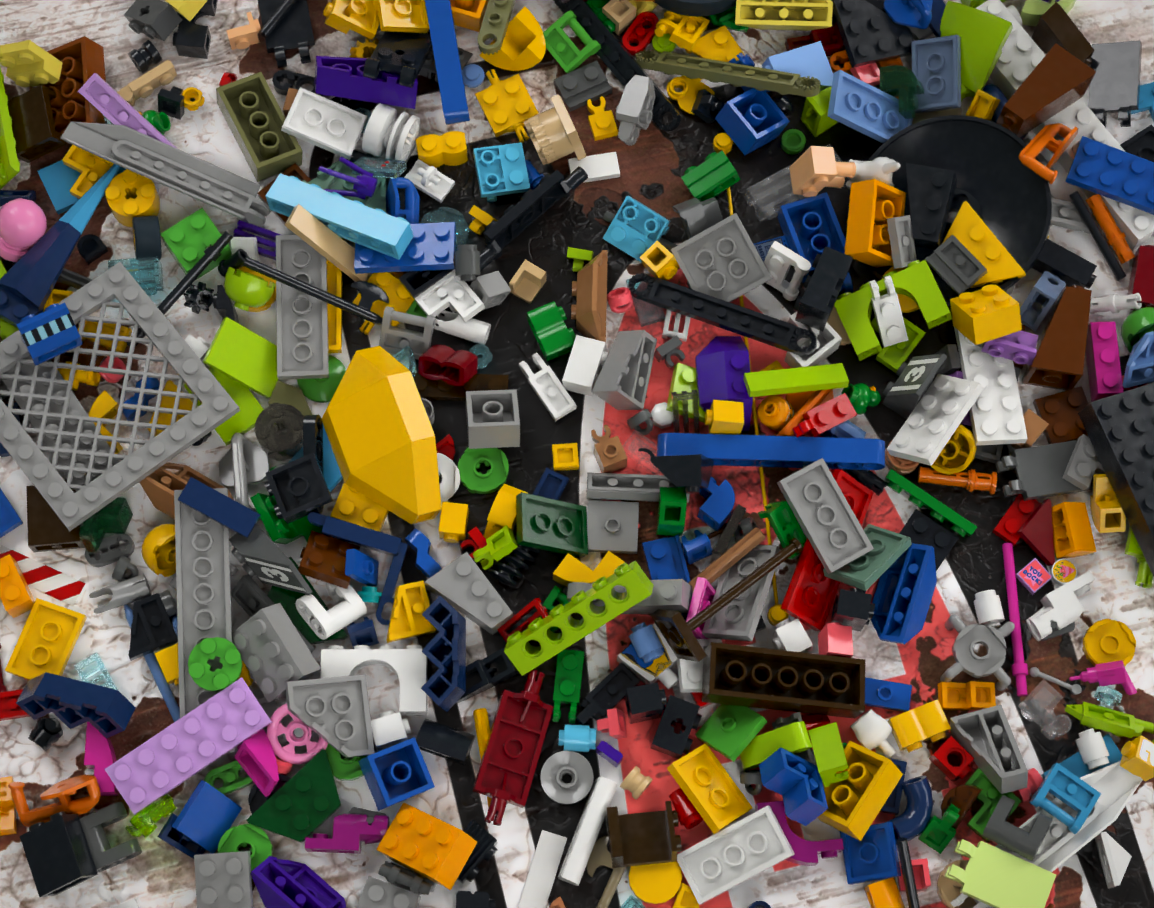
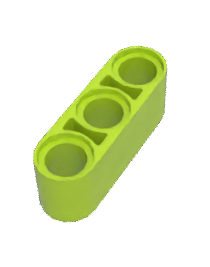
M805 721L791 723L755 736L739 755L743 770L759 767V764L780 747L793 754L811 749L812 745Z

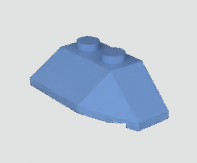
M1154 331L1146 333L1133 346L1126 364L1122 385L1124 388L1154 381Z

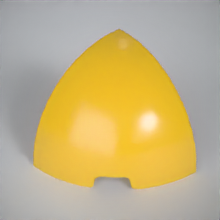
M524 6L509 22L501 50H498V53L495 52L493 55L492 53L487 55V53L483 54L482 52L479 56L493 66L504 70L521 71L529 69L538 64L545 55L546 43L543 31L533 14ZM493 40L489 45L494 44L496 41Z

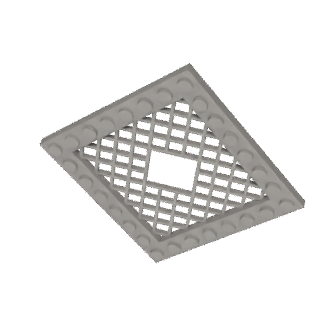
M121 262L58 303L59 305L62 303L66 304L75 325L80 322L78 332L81 340L82 337L95 338L93 349H83L78 346L67 351L74 353L72 364L59 363L60 355L55 357L54 362L45 361L36 365L33 377L21 376L22 364H35L33 360L26 359L30 354L21 338L19 330L0 342V379L13 380L11 391L0 390V396L10 397L8 408L0 399V443L69 532L240 411L239 406ZM116 298L119 301V303L110 301ZM106 307L119 308L118 318H104ZM101 308L100 317L89 316ZM124 309L133 320L122 319ZM85 321L98 322L97 332H83ZM103 323L116 324L114 335L101 334ZM121 325L134 326L132 337L119 336ZM139 327L149 339L137 338ZM100 339L113 340L111 351L98 350ZM118 341L131 342L129 353L116 352ZM135 344H149L147 355L134 354ZM153 345L163 357L151 356ZM79 353L92 355L90 366L77 365ZM97 355L110 357L108 368L95 367ZM115 357L128 358L126 370L113 368ZM132 359L146 360L144 372L131 370ZM150 361L164 362L162 374L148 372ZM168 363L178 375L166 374ZM16 365L15 375L4 374ZM40 366L53 367L51 379L38 377ZM58 368L71 369L69 381L55 379ZM76 370L125 375L116 420L67 414ZM129 375L143 377L141 388L127 387ZM147 377L160 379L159 390L145 389ZM165 379L178 381L177 392L163 391ZM18 381L31 382L29 393L16 392ZM36 382L49 384L47 395L34 394ZM183 382L193 394L181 393ZM54 384L67 386L65 397L52 396ZM126 392L139 393L137 405L124 403ZM144 394L157 395L155 407L142 405ZM162 396L175 397L173 409L160 407ZM15 397L28 398L26 410L13 409ZM180 398L194 399L192 411L178 409ZM33 399L46 400L44 412L31 411ZM51 401L64 402L62 414L49 413ZM123 409L136 410L135 420H121ZM141 411L154 412L153 422H139ZM159 412L172 414L171 425L157 424ZM13 414L24 415L22 426ZM177 414L185 415L176 422ZM29 416L43 417L40 429L27 427ZM47 418L61 419L58 431L45 429ZM65 420L79 421L77 433L63 431ZM84 422L97 423L95 435L82 433ZM102 423L115 425L113 436L100 435ZM120 425L133 427L131 438L118 437ZM138 427L151 429L149 440L136 439ZM156 429L164 430L155 436ZM28 433L39 434L37 445ZM44 434L57 436L55 448L42 446ZM62 436L75 438L73 449L60 448ZM80 438L94 440L92 451L78 450ZM98 440L112 442L110 453L96 452ZM117 442L130 444L128 455L114 454ZM135 444L143 445L134 451ZM43 452L54 453L52 464ZM59 453L72 455L70 467L57 465ZM77 455L90 457L88 468L75 467ZM95 457L108 458L106 470L93 469ZM113 459L121 460L112 467ZM57 470L69 472L67 483L60 476ZM74 472L87 474L85 486L71 484ZM92 474L100 475L91 481Z

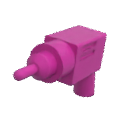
M1123 660L1095 664L1096 667L1086 668L1087 671L1081 672L1079 676L1069 678L1071 681L1079 679L1083 682L1089 681V684L1099 682L1100 687L1122 684L1126 694L1133 695L1137 693L1124 667Z

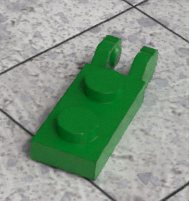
M564 649L558 653L553 702H555L553 722H559L561 716L560 704L566 703L571 704L568 715L569 723L575 724L576 709L580 699L584 651Z

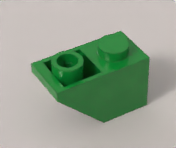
M660 487L656 535L682 536L687 507V496L684 493V489Z

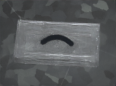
M635 429L622 445L626 456L652 475H664L651 463V457L657 456V445Z

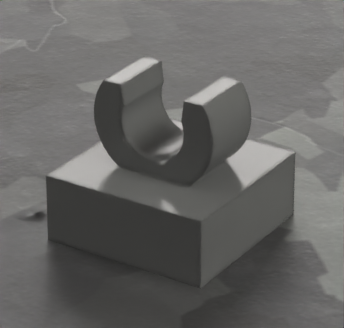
M676 335L656 348L654 356L657 361L661 362L665 359V364L670 369L674 366L671 356H677L682 362L685 359V355L679 350L682 345L681 340Z

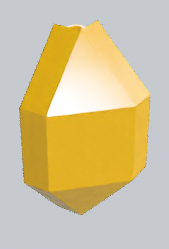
M381 346L357 350L322 417V423L344 483L411 525L435 519L442 509L436 440L411 371Z

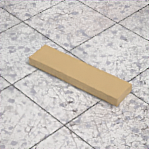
M301 205L295 206L285 226L355 282H367L371 273H355V249Z

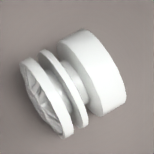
M379 103L373 110L363 136L362 150L377 157L382 156L386 150V160H395V162H398L397 164L404 166L416 147V139L419 137L421 125L420 118L414 115L409 118V114L403 112L397 119V110L395 108Z

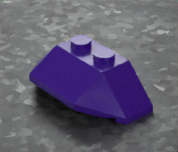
M716 336L695 357L699 406L706 412V409L711 408L713 400L743 402L744 425L741 432H749L753 397H749L743 380L744 373L750 372L749 351L741 336Z
M269 856L251 872L252 879L266 908H346L345 898L304 863Z

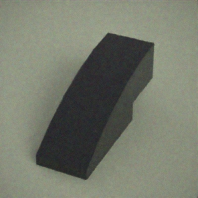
M505 647L482 660H476L466 666L465 693L455 704L482 693L520 673L505 654Z

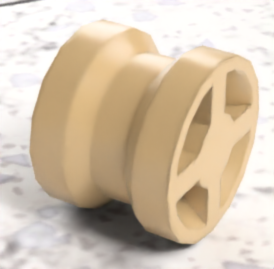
M635 766L621 783L620 787L623 790H629L632 793V797L637 800L653 779L649 776H644L641 773V769Z

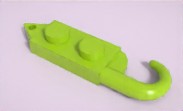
M1083 701L1082 704L1066 705L1064 710L1079 719L1080 724L1090 729L1111 732L1118 737H1138L1143 731L1154 734V723Z

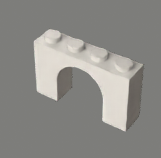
M331 645L328 646V649H321L320 679L353 676L362 668L370 665L385 666L391 669L400 681L399 712L401 716H427L428 695L421 687L428 681V657L422 652L421 645H407L406 649H396L394 645H382L380 649H370V646L356 645L354 649H343V646Z

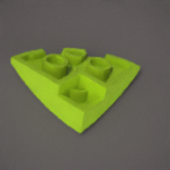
M948 1L941 19V37L959 35L961 37V83L976 94L978 89L983 90L999 60L1002 48L1013 29L1012 22L967 5Z

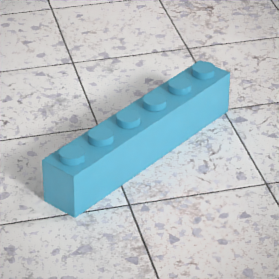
M280 173L265 195L269 208L272 211L289 217L294 207L299 204L339 237L398 260L413 238L410 223L406 219L388 215L378 208H370L358 200H349L337 192H328L316 184H307L295 176H286Z

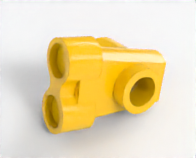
M58 368L57 370L63 379L69 381L71 369ZM76 370L72 390H78L79 382L98 386L101 379L100 373Z

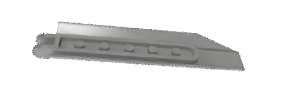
M71 121L60 138L100 158L240 219L246 218L250 224L258 227L265 224V216H269L271 212L267 203L256 198L261 185L124 125Z

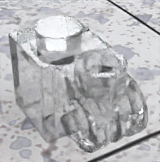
M1044 679L1018 705L1021 709V714L1028 721H1034L1042 726L1040 730L1049 740L1061 737L1071 729V719L1067 715L1060 714L1056 716L1054 714V707L1063 696Z

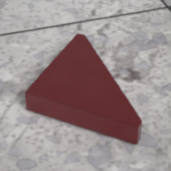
M1045 499L1017 533L1047 566H1052L1055 563L1052 503L1050 499Z

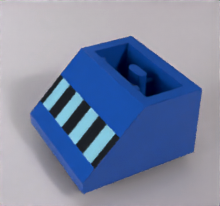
M58 303L52 304L45 308V312L36 316L34 314L27 315L20 320V323L16 324L35 366L83 345L65 303L60 305Z

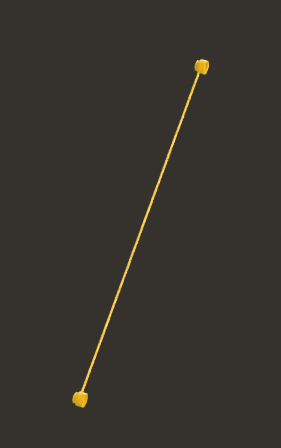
M719 133L715 136L713 141L715 152L723 151L726 155L732 149L733 140L727 133ZM729 187L727 188L729 213L731 216L733 215L731 190ZM742 295L741 297H739V299H740V306H741V307H744V301H743V295ZM744 336V342L749 351L748 337ZM753 397L752 411L755 435H759L755 397ZM759 467L764 511H766L767 498L763 467ZM765 518L768 545H772L769 520ZM774 572L772 583L775 605L770 607L767 619L771 625L776 626L781 621L788 619L789 614L780 609L781 604L778 601L776 575Z

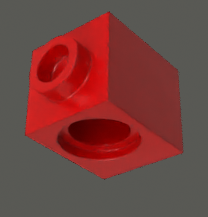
M950 736L933 753L929 760L953 781L957 776L962 779L972 769L969 764L974 758ZM949 754L958 757V767L951 766L948 763L947 756Z

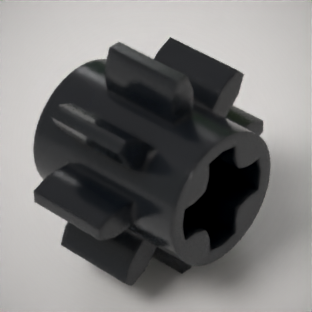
M200 281L197 286L191 284L186 292L182 294L186 300L184 306L192 307V312L199 314L201 309L208 312L209 307L213 303L212 293L214 289L206 288V283Z

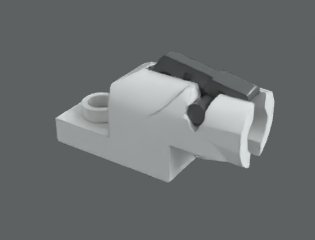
M1090 571L1051 591L1040 600L1043 607L1026 620L1031 634L1037 641H1046L1072 632L1075 629V622L1084 611L1077 597L1088 592L1091 589L1089 585L1095 580Z

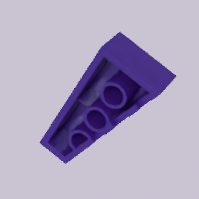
M316 56L314 80L316 94L415 109L418 86L417 78L413 88L399 85L400 74L381 70L376 80L364 77L363 72L367 58Z

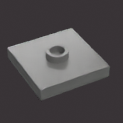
M588 500V552L607 553L610 551L611 553L637 554L639 502Z

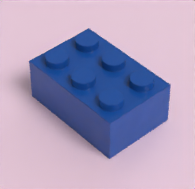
M827 192L780 206L777 218L790 250L807 259L811 264V268L804 275L802 283L806 281L808 275H813L815 268L812 267L817 253L822 255L825 246L845 254L846 239Z

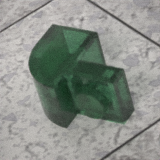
M900 65L880 67V90L893 97L899 96V113L905 119L915 118V110L918 109L916 94H924V87L921 81L907 67Z
M116 498L82 522L84 526L80 529L79 537L87 552L97 553L106 533L125 534L133 516L126 498Z

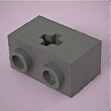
M136 0L124 14L130 22L128 24L134 32L137 34L144 33L151 39L157 38L165 41L182 21L171 5L161 0Z

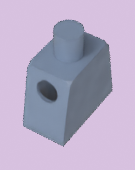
M1045 271L1020 308L1021 323L1036 331L1066 286V283L1057 275ZM1034 302L1042 305L1039 311L1033 309L1032 305Z

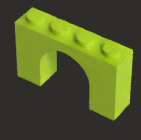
M920 260L913 261L908 264L906 269L899 272H889L883 276L882 280L876 282L879 286L880 296L888 294L884 277L890 275L895 292L906 295L916 302L929 329L952 319L951 312L926 260L921 262ZM869 282L863 284L860 290L852 294L851 292L841 294L837 297L834 304L859 361L883 351L871 326L873 306Z

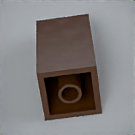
M1055 44L1003 106L996 123L1012 131L1018 137H1022L1082 98L1096 71L1058 44Z
M1078 285L1066 286L1045 326L1036 347V356L1031 365H1028L1022 378V384L1069 390L1073 389L1083 376L1092 290L1084 289V287Z

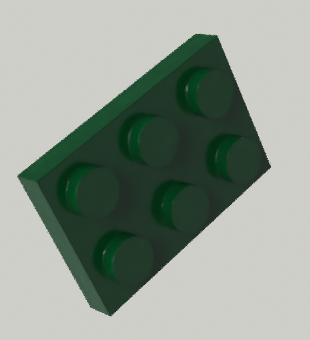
M523 492L516 495L517 544L562 554L569 553L572 556L582 558L588 555L586 506Z

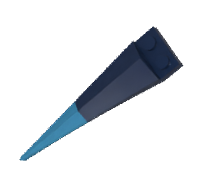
M114 164L0 279L1 319L17 327L16 324L20 323V320L30 314L36 316L42 312L75 245L104 196L105 190L121 166Z

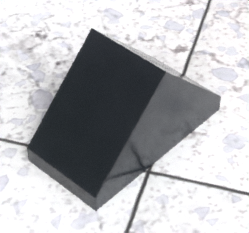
M454 269L408 271L399 277V281L414 299Z

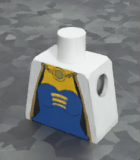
M654 623L652 626L663 646L661 649L664 654L645 664L642 658L639 659L631 643L617 655V662L619 664L622 662L644 684L655 683L659 679L669 690L679 681V678L671 670L677 663V657Z

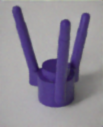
M340 157L339 160L362 176L357 175L354 178L322 166L318 168L321 172L354 183L353 189L357 191L323 190L364 200L366 196L372 198L378 179L373 177L374 174L363 170L343 157Z

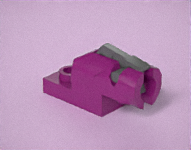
M352 807L348 814L334 817L332 839L328 838V834L314 833L312 838H305V850L307 852L361 854L362 842H365V844L381 842L389 828L390 818L385 813Z

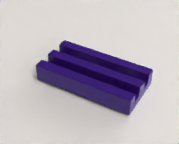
M239 220L237 228L234 229L233 237H257L258 244L275 249L273 252L258 246V254L276 260V242L242 230L276 241V235L281 234Z

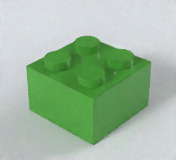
M203 208L160 233L165 246L185 275L204 256L206 248L210 244L213 245L222 235ZM229 244L221 251L222 255L216 261H212L198 278L218 267L221 260H227L232 256Z

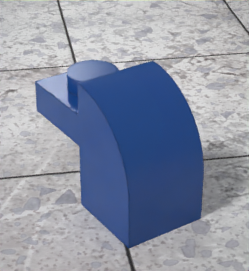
M711 476L708 488L700 489L699 494L707 500L700 507L697 517L714 531L718 532L731 516L735 503V494L731 484L726 479L718 486L716 480Z

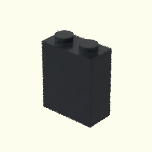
M65 811L55 813L49 817L50 821L36 823L29 827V832L20 836L39 897L58 895L98 875L78 814H66Z

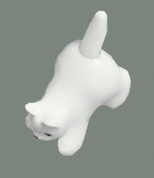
M878 157L872 161L850 159L849 162H854L856 165V173L853 178H848L849 181L846 182V187L851 190V183L871 179L879 180L894 187L892 182L893 172L897 171L901 165L888 157Z

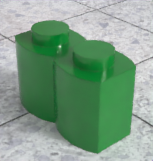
M554 301L527 312V321L546 361L571 352L576 338L573 329L567 328L564 320H567L562 306L557 307Z

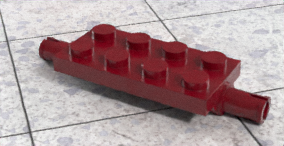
M537 670L528 672L524 691L520 693H514L505 689L502 691L472 790L491 798L485 822L491 823L493 821L492 825L501 826L508 803L523 808L527 801L554 707L540 700L539 692L545 674L539 672V675H536Z

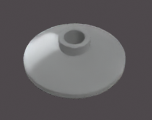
M560 751L546 760L541 770L540 780L544 792L550 799L561 804H573L581 801L588 795L593 785L594 775L590 763L584 756L574 751ZM563 775H570L572 781L567 784L562 781Z

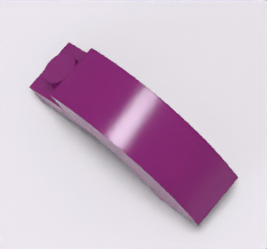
M784 801L762 802L755 805V812L767 805L771 807L795 855L785 860L798 865L816 866L819 863V854H821L822 859L838 857L837 853L844 850L843 838L808 841L794 834L786 820Z

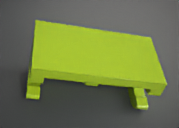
M837 722L808 730L818 772L824 786L828 787L832 783L847 779L849 777L848 771L836 774L838 771L849 768Z

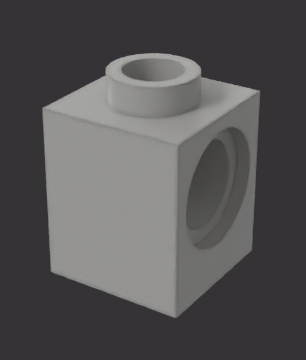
M499 271L476 277V281H473L469 286L484 303V309L500 305L511 291Z

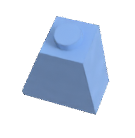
M821 41L770 56L762 64V68L800 74V77L806 78L810 76V79L811 77L817 78L821 82L820 91L832 86L834 74Z

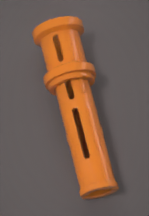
M919 466L917 482L965 487L968 492L981 490L995 494L997 472L992 471L991 474L971 469L967 472L947 475L937 472L933 468Z

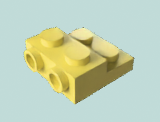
M31 40L0 45V64L7 67L6 76L15 81L16 85L34 87L39 84H47L48 82L55 84L60 79L63 62Z

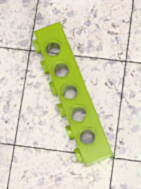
M636 561L629 565L623 563L607 579L605 576L599 578L588 591L584 592V590L577 592L566 605L559 604L549 612L550 615L544 619L539 617L528 625V629L522 633L516 631L507 638L508 642L504 652L523 676L652 595L654 585ZM621 585L627 591L619 593L615 591L614 586ZM600 599L605 603V605L596 606L593 604L592 600ZM579 613L583 619L576 620L572 618L571 614ZM550 627H558L562 632L553 633ZM536 640L540 643V646L534 647L528 641Z

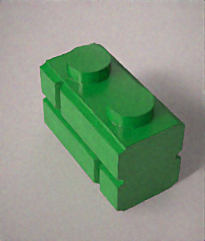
M723 151L709 154L705 158V162L699 166L689 167L684 172V176L681 177L692 197L697 198L700 202L717 196L740 181L736 169Z

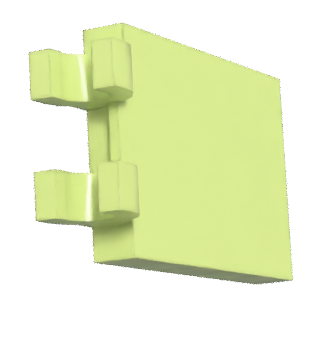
M964 839L961 842H957L954 852L968 857L969 861L965 870L954 864L951 867L948 866L944 877L962 884L961 893L994 908H1045L1056 874L983 841H979L977 847Z

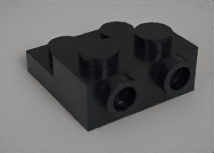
M314 453L265 473L268 479L265 482L266 489L270 497L274 496L277 502L274 505L279 520L284 519L287 524L308 516L311 510L333 501Z

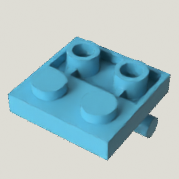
M522 142L473 149L481 198L487 197V202L497 201V196L523 193L530 190Z
M626 196L602 239L642 263L639 257L657 240L659 241L662 235H666L670 228L668 226L670 220L631 196Z

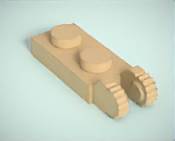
M166 60L130 82L120 91H117V93L134 107L137 99L146 98L157 87L171 83L174 77L177 76L175 67L170 60Z

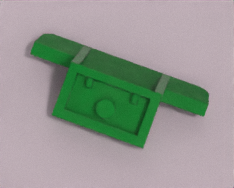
M257 493L250 498L257 512L261 515L260 518L274 543L286 545L302 536L308 542L311 530L322 534L323 528L312 525L308 520V516L289 524L284 519L279 520L274 510V505L277 504L274 496L270 497V495Z

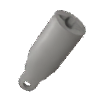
M143 573L89 594V597L97 598L107 594L113 595L106 605L94 609V613L99 614L146 598L152 594L146 576Z

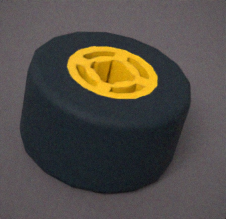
M134 217L132 224L136 261L160 260L162 250L158 217Z

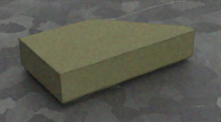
M277 381L268 401L269 406L302 418L305 415H312L300 388Z

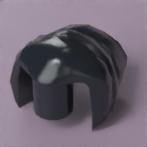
M40 717L28 739L38 744L44 751H47L63 735L60 722L56 718Z

